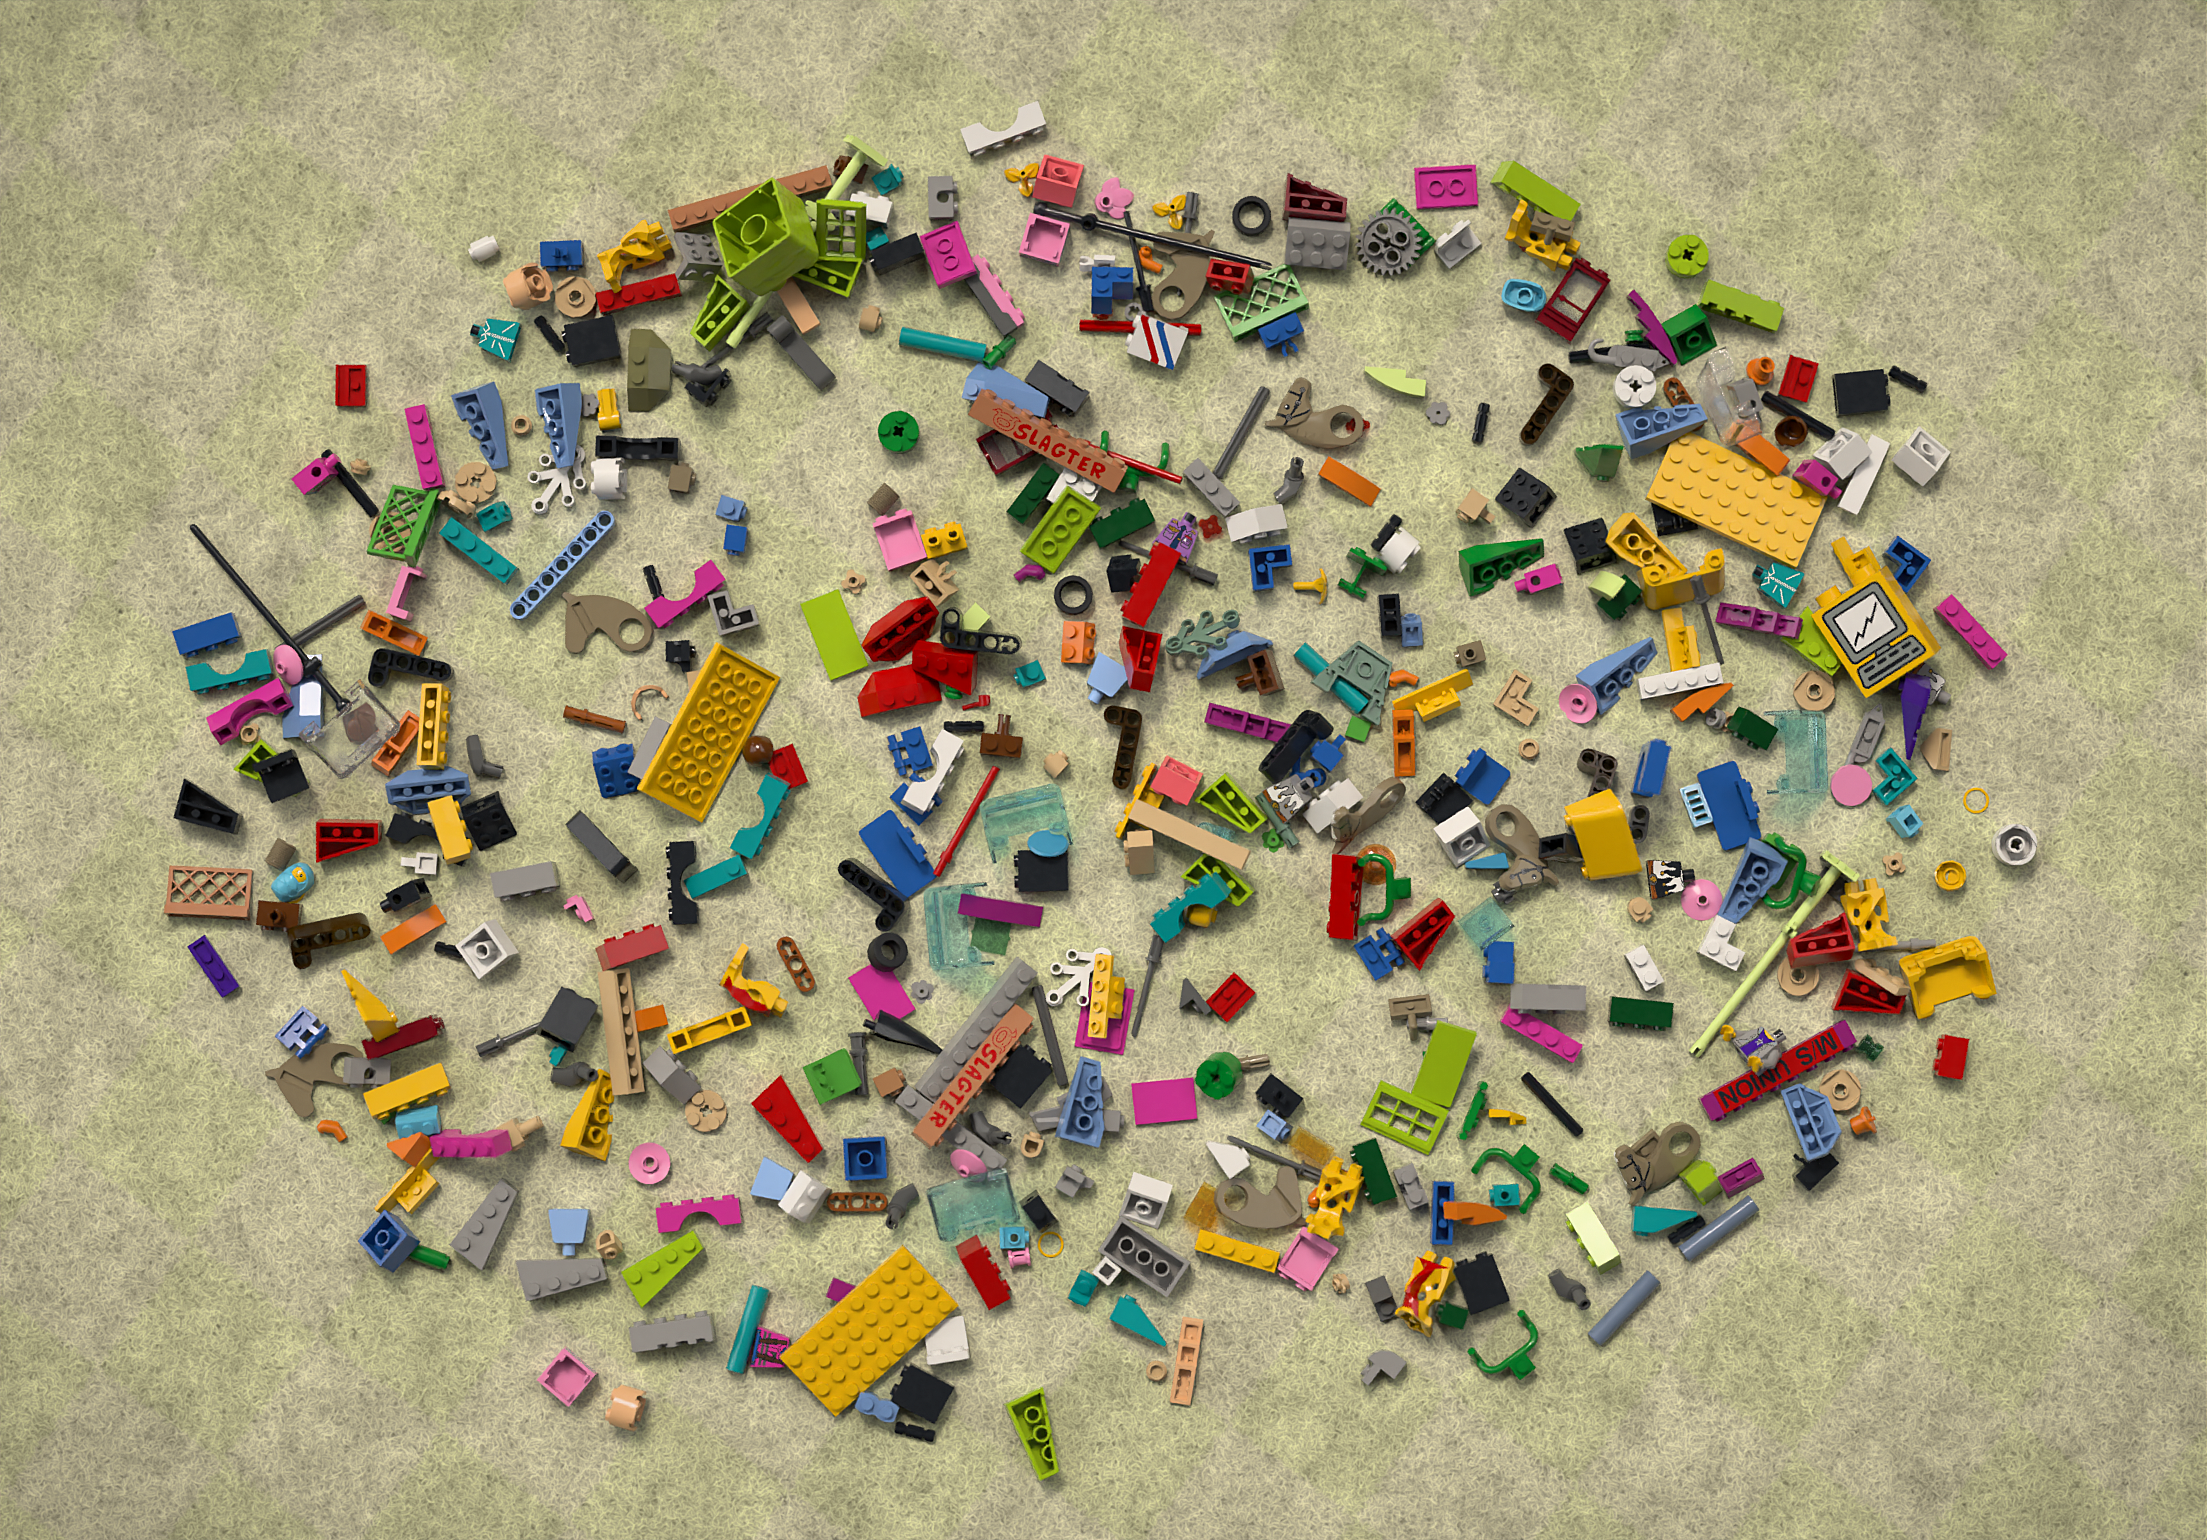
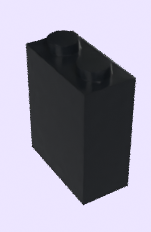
M916 232L872 250V257L869 260L874 272L878 271L880 275H883L926 256Z
M613 315L564 325L565 331H561L563 342L568 344L569 351H565L567 362L571 363L573 367L622 358Z
M1884 369L1836 373L1832 375L1836 417L1885 412L1891 405L1890 395L1886 394L1888 375L1884 374Z
M1018 850V855H1014V867H1018V875L1014 876V888H1019V892L1068 891L1067 850L1063 854L1054 857L1040 856L1031 850Z
M561 986L540 1022L536 1034L573 1053L594 1018L598 1005L590 998H583L574 990Z
M1021 1044L989 1082L1020 1109L1053 1071L1050 1069L1052 1064L1043 1057L1038 1059L1034 1055L1036 1051L1028 1044L1025 1046Z
M1487 1251L1476 1254V1259L1471 1261L1465 1258L1455 1262L1456 1266L1453 1269L1467 1308L1470 1310V1315L1510 1301L1492 1253L1487 1254Z
M911 1362L909 1366L905 1365L899 1376L903 1378L900 1384L895 1383L890 1392V1395L893 1396L891 1401L935 1424L955 1386Z

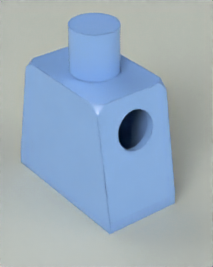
M1099 652L1087 684L1093 687L1088 699L1096 704H1099L1103 695L1112 699L1128 680L1125 667Z
M765 1156L750 1194L782 1200L793 1183L791 1180L794 1172Z
M549 1209L553 1243H563V1255H575V1243L585 1242L590 1209Z

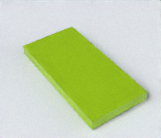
M1066 485L1021 547L1020 552L1054 574L1099 513L1101 507Z
M839 589L800 604L830 681L869 666Z
M1437 1020L1411 1093L1429 1102L1450 1108L1477 1032Z

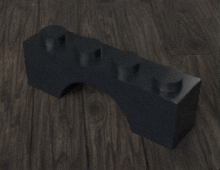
M596 435L595 456L597 458L680 461L681 440L671 437L626 438Z
M403 811L400 814L394 813L385 835L404 844H408L417 836L428 835L439 843L435 828L431 827V822L423 819L417 822L412 820L413 815ZM468 859L456 862L454 864L459 865L461 867H465Z
M696 841L669 842V846H666V858L670 859V867H667V879H671V888H668V900H672V908H669L668 911L669 921H673V925L699 924L698 903L690 900L684 894L681 887L683 872L689 865L696 862Z

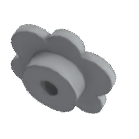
M593 393L582 396L581 410L583 416L594 415L596 408L600 405L599 400Z
M1433 402L1431 407L1426 410V415L1430 417L1431 423L1437 422L1443 425L1450 412L1447 410L1445 402H1440L1439 404Z
M921 980L920 983L914 982L911 985L913 990L911 996L916 998L918 1003L923 1004L926 999H932L931 993L934 991L932 984H927L925 980Z

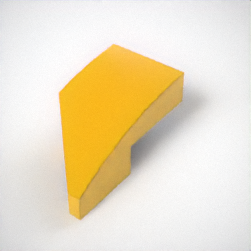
M1488 1109V1117H1509V1125L1526 1124V1117L1518 1113L1503 1109Z

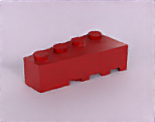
M1161 542L1157 546H1152L1148 554L1151 559L1148 564H1143L1139 572L1142 577L1139 583L1134 582L1130 593L1133 595L1129 601H1124L1120 609L1123 612V619L1143 629L1145 628L1147 620L1152 614L1182 554L1181 552Z
M1332 854L1330 901L1328 906L1330 918L1326 928L1329 938L1358 939L1359 925L1357 920L1360 917L1364 866H1359L1358 860L1362 857Z
M781 1074L751 1105L807 1163H810L824 1149V1146Z

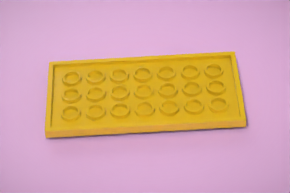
M1688 432L1670 442L1645 500L1790 568L1796 569L1828 496H1821L1811 488L1784 475L1776 476L1762 465L1692 432Z
M716 642L637 789L702 823L780 677Z
M902 1245L779 1357L836 1417L861 1392H864L956 1309L959 1304L911 1252Z

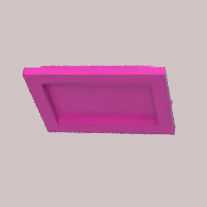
M1089 982L1088 997L1090 1002L1085 1007L1081 1006L1074 1046L1093 1049L1098 1052L1104 1051L1123 1055L1135 990L1124 989L1121 1019L1108 1018L1106 1038L1089 1037L1088 1027L1093 982ZM1083 996L1082 1004H1085L1087 998Z

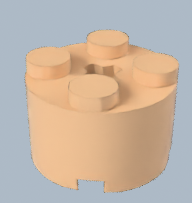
M528 263L510 272L503 280L510 303L516 309L529 310L549 300L551 297L549 296L553 290L551 278L545 269L541 270L537 267L539 266L537 263Z
M622 1384L618 1388H614L611 1394V1400H613L611 1409L608 1408L605 1420L609 1421L610 1425L634 1432L637 1429V1426H634L636 1421L640 1422L646 1399L642 1398V1396L646 1395V1391Z

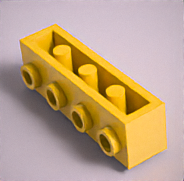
M422 684L416 765L424 770H444V764L447 763L445 747L449 740L447 723L450 721L448 703L451 702V692L443 684Z
M438 1063L365 1092L363 1096L372 1118L382 1120L389 1117L391 1112L396 1110L398 1113L409 1109L411 1104H423L429 1101L428 1098L436 1095V1097L447 1094L448 1090L451 1089V1085L443 1065Z

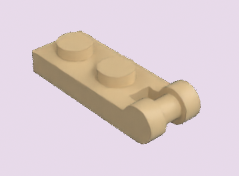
M1857 959L1854 965L1857 971L1895 995H1908L1910 987L1904 984L1905 981L1890 975L1886 968L1877 966L1874 959Z

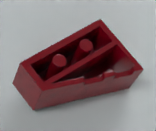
M1287 173L1282 220L1288 221L1289 217L1345 222L1347 198L1325 188L1320 189L1311 185V182H1304L1293 177L1294 175Z

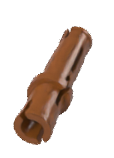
M566 705L563 713V718L578 721L581 725L589 724L623 734L626 721L589 712V709L585 708L581 710Z

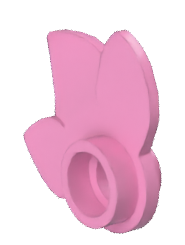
M1115 177L1107 180L1102 185V192L1097 194L1094 203L1099 211L1107 212L1114 219L1124 218L1123 212L1126 211L1124 207L1131 203L1134 194L1128 189L1120 188L1119 178ZM1103 198L1108 200V205L1103 204Z

